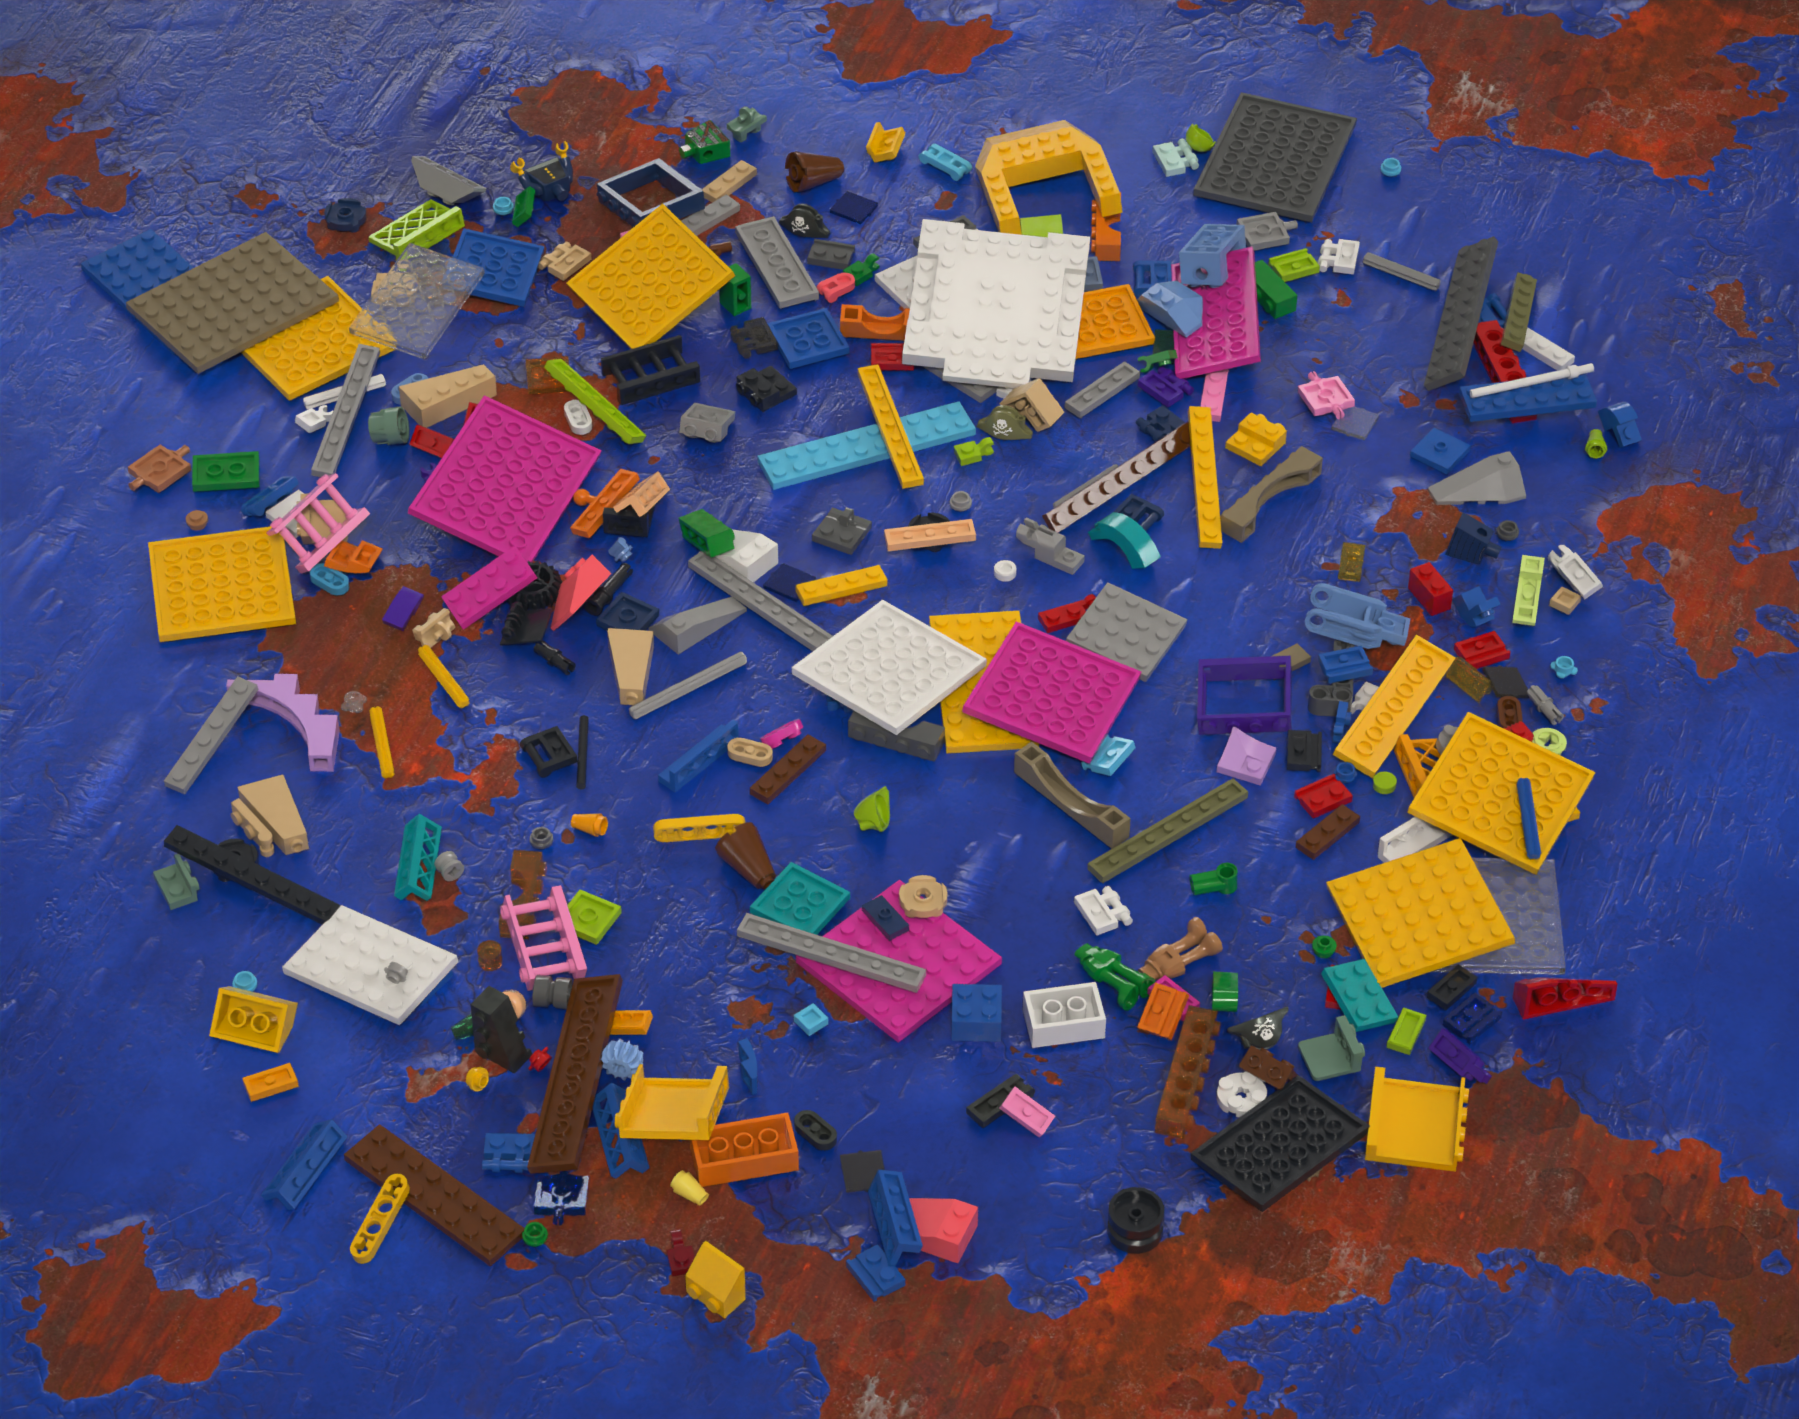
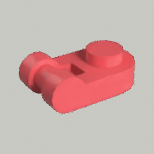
M839 273L821 281L816 288L821 295H825L824 297L829 303H833L839 296L855 288V278L850 273Z

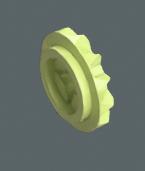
M1541 728L1533 732V743L1558 755H1561L1562 751L1566 750L1567 741L1561 732L1552 728ZM1549 740H1551V742H1550L1551 744H1550L1549 746H1545V745H1544V744H1546Z

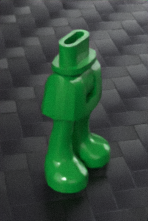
M1086 943L1075 952V956L1080 959L1081 965L1092 979L1098 983L1105 982L1118 991V1005L1125 1011L1134 1007L1138 995L1142 998H1147L1149 996L1147 994L1148 987L1156 982L1148 974L1138 972L1122 964L1121 955L1104 948L1100 949L1098 946L1092 947ZM1115 973L1121 975L1122 977H1124V978L1127 979L1128 981H1126V980L1122 979L1121 977L1115 975Z

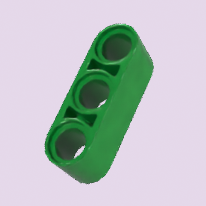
M1213 971L1212 1011L1237 1012L1238 973Z

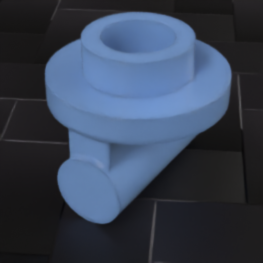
M620 537L608 552L611 556L615 557V562L621 560L623 563L632 556L630 551L633 547L631 545L628 546L626 540Z

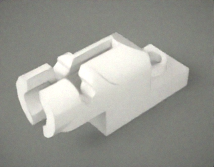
M1565 545L1558 546L1562 551V557L1557 556L1553 550L1548 555V561L1573 590L1578 591L1584 600L1603 587L1601 581L1576 552L1573 553Z

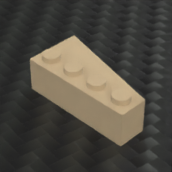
M484 364L399 386L401 406L419 425L426 428L466 410L469 402L479 404L484 395L489 398L497 395L495 375Z

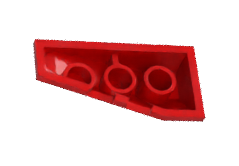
M1545 977L1523 979L1515 982L1513 1000L1524 1020L1615 1000L1618 984L1616 981Z

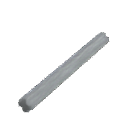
M738 652L631 706L629 714L633 719H638L745 665L747 657L743 652Z

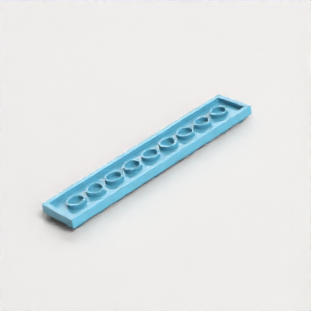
M960 401L900 417L913 452L976 435V428ZM873 424L759 455L758 463L771 487L775 490L889 459L890 456L878 425Z

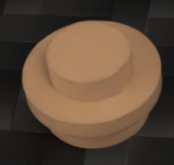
M194 510L186 516V523L192 530H202L207 525L208 515L204 511Z

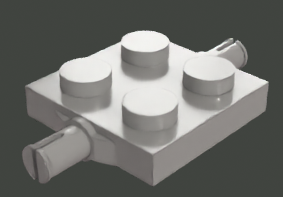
M1276 212L1239 218L1236 224L1245 226L1246 244L1248 247H1253V250L1289 244L1290 237L1286 230L1298 228L1296 220L1284 222Z

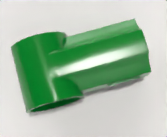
M1222 863L1217 866L1216 870L1189 875L1193 895L1219 891L1222 894H1231L1237 889L1238 871L1237 867L1232 863Z

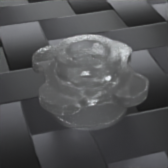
M357 691L348 692L344 696V703L341 705V709L343 711L349 710L350 712L360 713L363 711V704L367 702V698Z

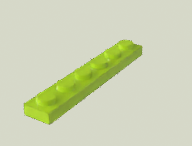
M562 359L548 360L544 368L551 373L550 375L560 381L567 391L573 393L580 403L591 409L596 417L601 418L607 424V427L615 431L625 443L634 444L644 441L646 434Z

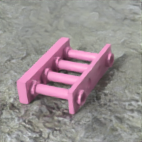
M336 473L329 476L325 474L316 481L318 485L283 518L278 517L270 524L272 528L267 532L268 536L279 532L300 557V563L295 568L301 574L310 571L370 514L365 507L357 510L352 508L331 484L339 477ZM326 490L346 514V520L342 524L340 522L337 523L316 498L322 491ZM308 504L314 508L330 527L329 531L331 534L327 538L322 537L301 513ZM293 518L315 542L314 546L316 548L312 552L306 551L285 527Z
M561 885L551 888L550 896L547 897V900L513 906L510 895H506L503 905L500 906V913L502 919L507 921L521 967L519 969L520 979L522 983H526L527 990H533L536 975L547 976L568 972L569 974L572 973L574 979L585 978L587 966ZM547 909L553 911L555 918L552 921L519 927L516 915ZM552 930L559 932L561 936L558 942L526 947L523 940L525 935ZM557 951L566 952L567 960L564 963L532 968L529 959L531 956Z

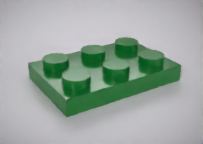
M259 451L193 455V492L260 487Z

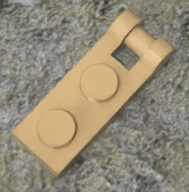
M239 798L231 802V818L237 826L240 825L244 829L246 836L250 840L253 839L259 845L262 856H272L274 854L272 833Z

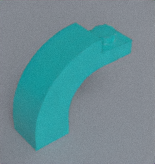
M1113 512L1095 523V528L1088 532L1091 540L1109 539L1115 542L1125 553L1132 569L1146 568L1161 557L1148 533L1136 521L1124 514Z

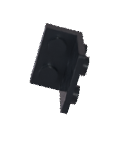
M631 504L617 513L614 508L604 507V533L648 537L655 505L640 517Z

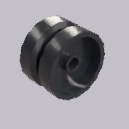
M1130 1187L1116 1193L1109 1202L1107 1234L1110 1242L1118 1249L1134 1254L1149 1252L1158 1246L1163 1236L1165 1209L1161 1198L1153 1191L1140 1187Z

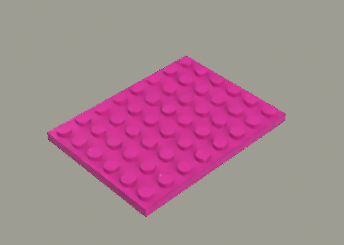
M484 395L410 505L408 514L497 556L502 555L516 545L525 560L533 563L573 500L575 491L580 489L599 459L602 450Z

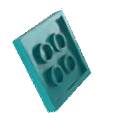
M790 862L752 903L750 913L817 935L850 899V892Z

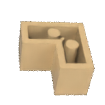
M1040 378L1014 388L999 403L1000 405L1010 406L1021 415H1025L1037 432L1051 427L1064 413L1059 403Z

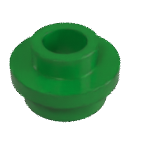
M1324 935L1316 937L1312 943L1314 953L1320 958L1331 957L1337 947L1336 941L1333 938Z
M539 1222L527 1224L524 1232H522L524 1243L532 1247L544 1244L548 1238L547 1229Z

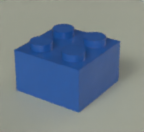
M953 984L951 1041L1001 1042L1002 985Z

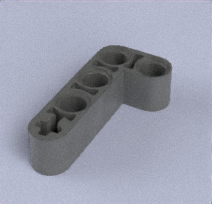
M1336 639L1333 651L1351 648L1354 645ZM1353 679L1334 682L1331 685L1312 686L1309 690L1308 711L1313 715L1336 717L1339 701L1349 702L1348 712H1351Z

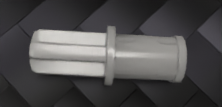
M1532 685L1527 690V695L1537 705V710L1543 712L1552 725H1556L1557 722L1560 723L1563 720V713L1553 704V699L1547 697L1539 686Z

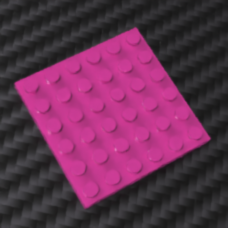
M1016 621L963 705L962 712L1090 764L1138 683L1142 672Z
M901 880L895 882L875 898L882 895L909 924V931L889 941L863 913L862 908H860L822 937L926 969V977L917 993L805 957L796 956L797 964L898 1043L952 1002L953 984H976L1002 964V957L946 914L942 913L939 917L932 916L928 918H910L906 916L904 909L899 903V890L902 885H905Z

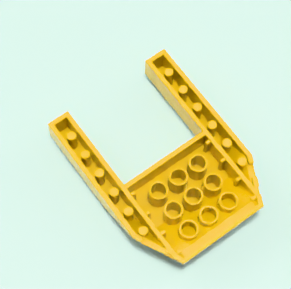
M1066 120L986 138L975 169L998 232L1022 235L1019 215L1008 187L1079 170H1084L1102 217L1122 213L1120 192L1101 145L1094 138Z

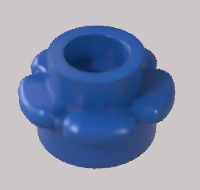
M1341 762L1334 769L1336 779L1342 783H1350L1357 776L1354 765L1349 762Z

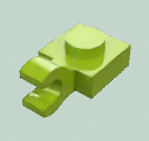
M991 437L982 439L977 445L975 441L955 445L954 453L960 465L964 466L982 461V456L993 454L992 445L994 443Z

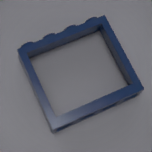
M659 158L597 183L598 192L596 196H598L599 202L632 227H635L660 205L642 212L624 199L621 194L655 180L678 196V198L663 203L678 219L705 209L703 190Z

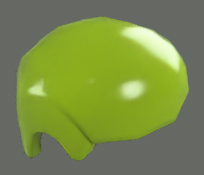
M1192 123L1186 132V141L1194 151L1207 152L1216 143L1215 141L1213 142V139L1206 131L1198 128L1197 124L1194 125Z

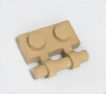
M565 242L557 245L552 253L545 254L541 258L539 269L543 270L548 267L549 273L564 281L592 260L591 253L577 245L571 248L570 243Z

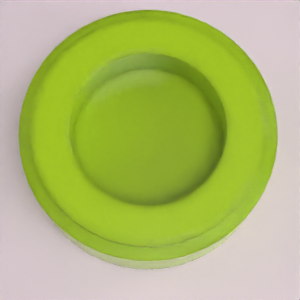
M1379 772L1374 776L1373 788L1376 792L1390 794L1395 791L1397 779L1392 773Z

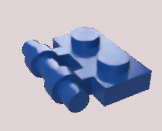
M486 1133L484 1159L492 1160H483L482 1170H492V1172L515 1170V1173H523L524 1170H528L527 1166L535 1134Z

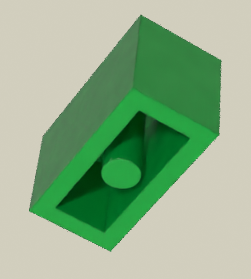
M737 263L728 266L734 272L735 277L719 289L720 304L733 316L751 309V276Z

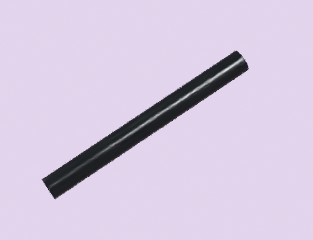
M585 715L579 718L576 787L580 790L586 788L589 718Z

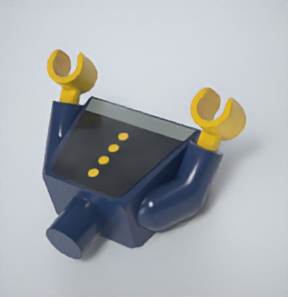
M566 141L563 143L564 150L558 147V143L555 147V152L561 156V159L555 157L524 171L525 162L522 158L517 160L519 167L516 166L514 161L511 163L510 169L513 173H518V179L524 190L531 186L535 189V196H538L543 201H549L556 197L558 200L564 201L568 197L570 184L573 182V168L570 157L566 155L568 150V143Z

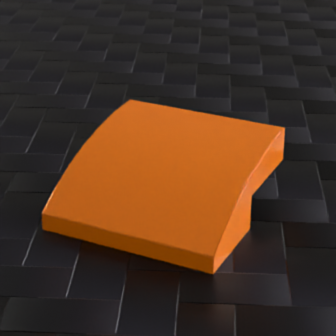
M342 540L331 550L324 566L348 573L370 572L383 549L363 540L358 547Z

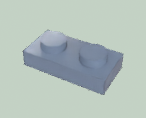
M1097 256L1088 257L1084 291L1103 289Z

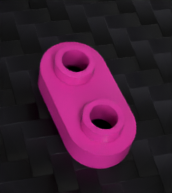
M800 718L795 719L762 736L760 740L773 749L782 744V739L786 737L791 739L800 735V729L803 728V724Z

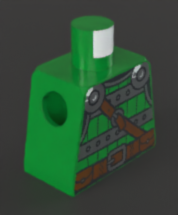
M708 120L686 132L685 145L679 147V153L683 159L692 156L699 164L730 157V140L711 120Z

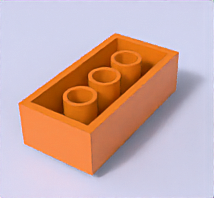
M789 1113L717 1124L714 1126L709 1140H689L697 1180L702 1187L799 1170V1153Z

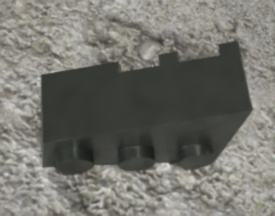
M488 986L470 1004L475 1052L480 1057L487 1058L515 1074L531 1057L532 1052L531 1049L525 1048L523 1043L525 1038L524 1032L518 1031L516 1026L518 1018L509 996Z

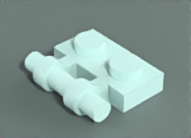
M1180 139L1178 141L1179 146L1177 147L1172 142L1153 146V154L1166 177L1183 174L1186 171V167H1191L1193 170L1199 167L1196 154L1192 153V148L1185 139Z

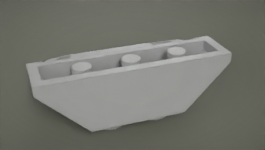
M412 156L411 161L420 187L427 190V194L443 198L442 201L446 204L464 203L486 191L485 187L425 156Z

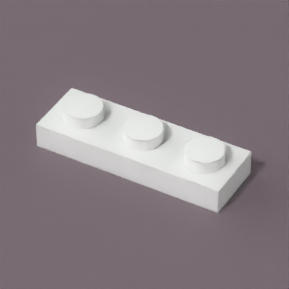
M1527 327L1525 342L1522 348L1524 351L1557 371L1566 369L1567 366L1574 363V355Z

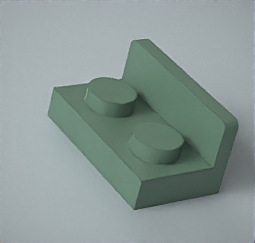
M179 854L174 855L176 864L153 872L154 879L170 910L198 901L196 892L199 890L198 881L195 876H190V866L187 860L183 861Z

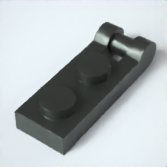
M1015 1074L967 1106L966 1114L984 1128L1005 1114L999 1107L1014 1087L1030 1098L1035 1094V1089L1029 1084H1024L1023 1078Z

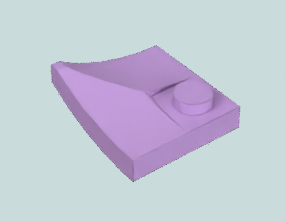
M1233 727L1225 750L1217 765V773L1261 786L1276 755L1277 748L1262 743L1238 728Z

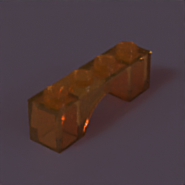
M514 850L510 866L511 882L523 889L524 892L512 901L513 906L540 901V898L537 897L538 894L543 892V880L541 878L546 876L547 862H543L542 852ZM534 912L516 915L519 927L536 924ZM500 913V937L511 938L507 921L502 919ZM530 935L523 936V939L529 940Z

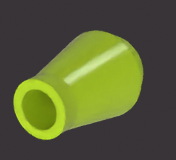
M1599 429L1590 431L1585 447L1586 453L1596 459L1601 458L1607 451L1606 442Z

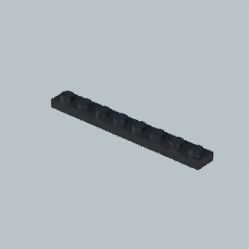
M178 825L174 827L164 840L165 848L321 925L327 922L340 907L339 904Z

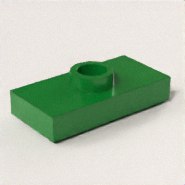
M531 186L516 196L512 224L516 227H519L532 215L535 189Z

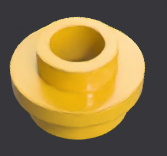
M483 1067L470 1069L466 1076V1084L475 1092L481 1091L489 1081L488 1071Z

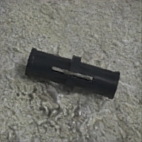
M544 640L535 644L534 652L548 661L547 664L557 667L566 675H570V672L572 673L575 670L576 664L566 658L559 649L552 648Z

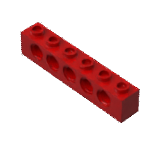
M1497 320L1478 323L1473 342L1478 356L1492 383L1526 378L1525 370L1521 369L1518 356L1514 355L1512 349L1501 345L1504 328L1500 327ZM1537 414L1510 417L1509 419L1511 423L1536 420Z

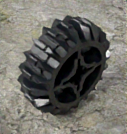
M528 560L527 563L538 578L505 600V602H508L510 605L516 601L521 602L525 611L545 609L546 606L552 607L553 603L557 601L560 584L562 583L559 572L554 569V566H548L546 562L540 564L538 560L535 563H531Z

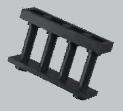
M681 335L601 358L603 377L613 374L619 383L617 384V399L620 405L699 383L700 366L697 361L687 364L682 357ZM673 357L678 366L666 369L661 360ZM653 362L658 372L647 375L641 365ZM633 368L638 378L627 381L621 371Z

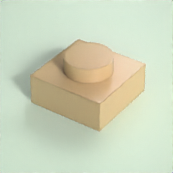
M1561 587L1550 599L1549 606L1569 615L1580 603L1581 595Z

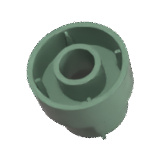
M403 407L381 409L379 412H373L369 416L368 428L374 443L395 445L408 442L409 422Z

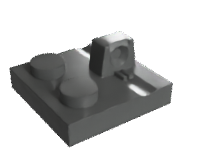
M832 507L828 515L825 516L813 532L812 541L852 555L872 528V521L854 515L853 509L846 507L842 511Z

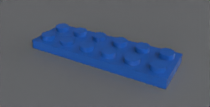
M1586 373L1579 375L1577 378L1568 379L1567 377L1475 398L1470 396L1471 389L1503 382L1461 386L1459 389V395L1470 422L1596 408L1597 405L1596 397Z

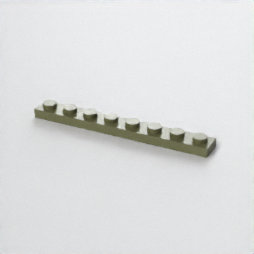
M1232 778L1088 863V870L1101 883H1105L1248 798V791Z

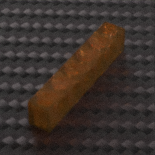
M1188 1006L1157 1112L1155 1133L1185 1139L1187 1130H1192L1194 1115L1191 1114L1192 1111H1197L1200 1096H1197V1093L1203 1091L1205 1078L1202 1075L1203 1073H1208L1210 1066L1208 1054L1213 1055L1216 1043L1213 1037L1218 1036L1221 1022L1217 1021L1218 1011Z

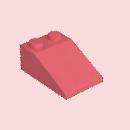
M593 555L586 560L582 557L563 575L566 579L560 584L551 623L553 631L571 617L611 575Z
M909 1198L923 1244L921 1251L959 1263L978 1226V1207L957 1199Z

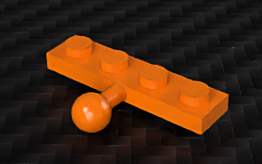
M620 469L597 497L590 495L586 489L575 491L573 495L575 504L578 506L590 505L570 527L572 533L590 538L603 523L604 507L613 508L629 493L640 480L638 474Z

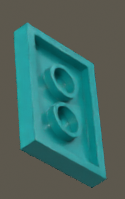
M1365 959L1323 969L1321 975L1348 1022L1353 1024L1356 1032L1392 1024L1397 1021V1013L1380 984L1377 983V979Z

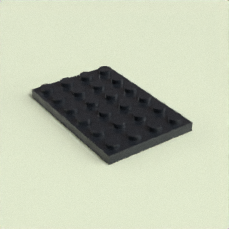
M1298 1075L1285 1084L1282 1090L1275 1091L1192 1151L1191 1160L1263 1212L1368 1134L1370 1125Z

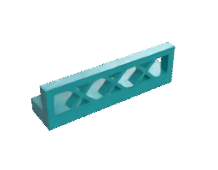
M421 814L410 820L404 828L394 896L400 900H403L410 893H414L426 901L432 897L436 870L434 863L438 856L442 827ZM425 827L433 831V837H429ZM423 844H426V846L428 847L430 851L429 855L426 854L424 848L422 847ZM422 861L427 868L426 873H424L422 867L420 866V862ZM417 880H421L425 890L417 886Z

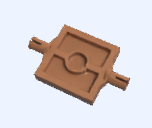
M161 444L128 466L129 474L136 478L128 484L129 488L135 491L140 486L147 485L158 493L191 471L190 463L182 459L183 456L190 453L189 447L183 445L178 450L173 451Z

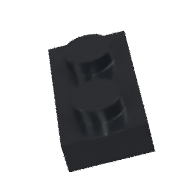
M1458 964L1428 991L1427 998L1444 1010H1447L1477 984L1478 977Z

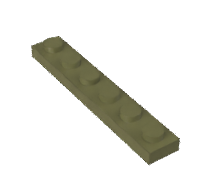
M1517 272L1513 283L1501 345L1521 352L1525 342L1537 279Z

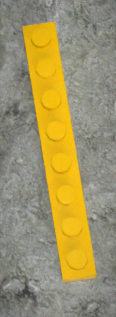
M879 365L858 368V377L902 489L924 485L923 475Z
M1189 406L1188 421L1199 547L1221 549L1222 532L1211 407Z

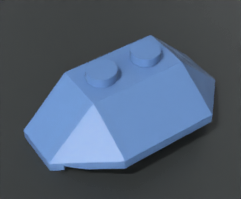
M1178 281L1157 283L1137 299L1141 310L1186 338L1202 326L1203 297Z

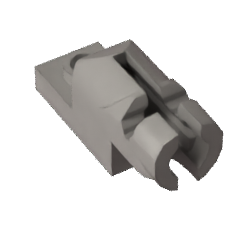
M1027 517L1024 519L1025 525L1020 523L1016 531L1017 539L1035 548V559L1072 575L1084 563L1085 555L1066 548V537L1050 530L1043 524L1039 526L1036 521Z

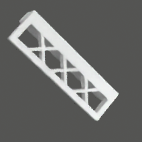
M1414 817L1380 838L1378 858L1386 863L1434 847L1452 836V834Z

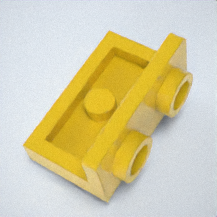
M880 122L875 123L866 145L867 153L871 155L874 163L896 158L905 136L903 127L884 131Z

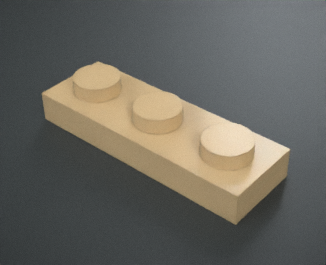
M743 160L739 161L702 189L704 198L713 203L726 194L729 196L757 175V168Z

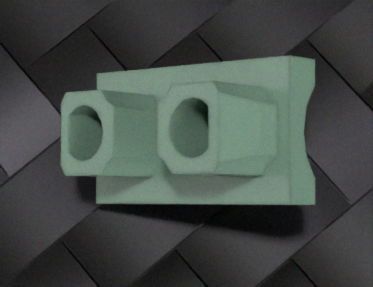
M744 106L739 110L740 116L727 123V129L733 132L734 139L743 142L747 139V133H757L761 130V124L767 121V116L759 114L753 107L749 109Z

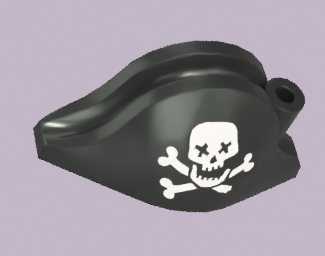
M797 204L788 215L782 216L779 220V224L801 237L828 238L831 234L830 230L823 223V216L807 204Z
M1288 1006L1259 1018L1229 1027L1227 1031L1229 1034L1240 1037L1244 1049H1248L1252 1045L1259 1050L1261 1047L1268 1050L1274 1047L1281 1037L1282 1020L1289 1011Z

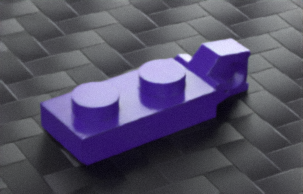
M1442 1028L1428 1047L1463 1078H1467L1470 1081L1475 1078L1480 1083L1484 1082L1487 1084L1492 1077L1482 1068L1484 1062L1447 1029Z

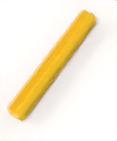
M428 645L419 647L418 655L459 708L468 706V696Z
M379 706L376 708L372 707L369 711L381 774L385 779L388 777L392 778L394 776V768L382 708Z

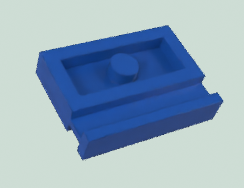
M1362 645L1318 654V662L1324 675L1328 678V683L1369 676L1373 673V667L1370 666V661Z
M878 1244L856 1255V1258L846 1260V1267L873 1302L877 1301L878 1297H884L905 1286V1278L894 1265H888L886 1254Z

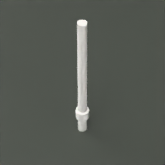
M1592 363L1581 366L1571 365L1563 370L1471 389L1470 396L1475 398L1567 377L1568 379L1577 378L1581 374L1594 372V366Z

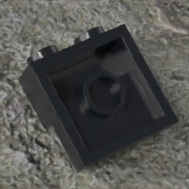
M772 366L759 372L752 368L736 377L737 391L762 412L797 395V388Z

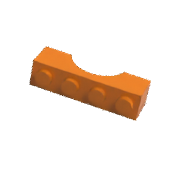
M1092 200V212L1096 213H1092L1091 239L1095 240H1091V252H1095L1098 261H1120L1121 232L1110 228L1109 225L1119 222L1121 213L1102 217L1096 200Z
M842 304L840 332L843 337L904 341L910 308H905L902 313L893 317H879L869 313L862 305Z

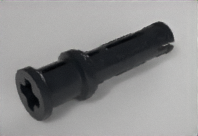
M622 563L603 586L598 587L593 596L584 602V608L588 613L598 616L602 613L603 607L611 603L613 594L633 573V569L628 571L631 567L629 564Z

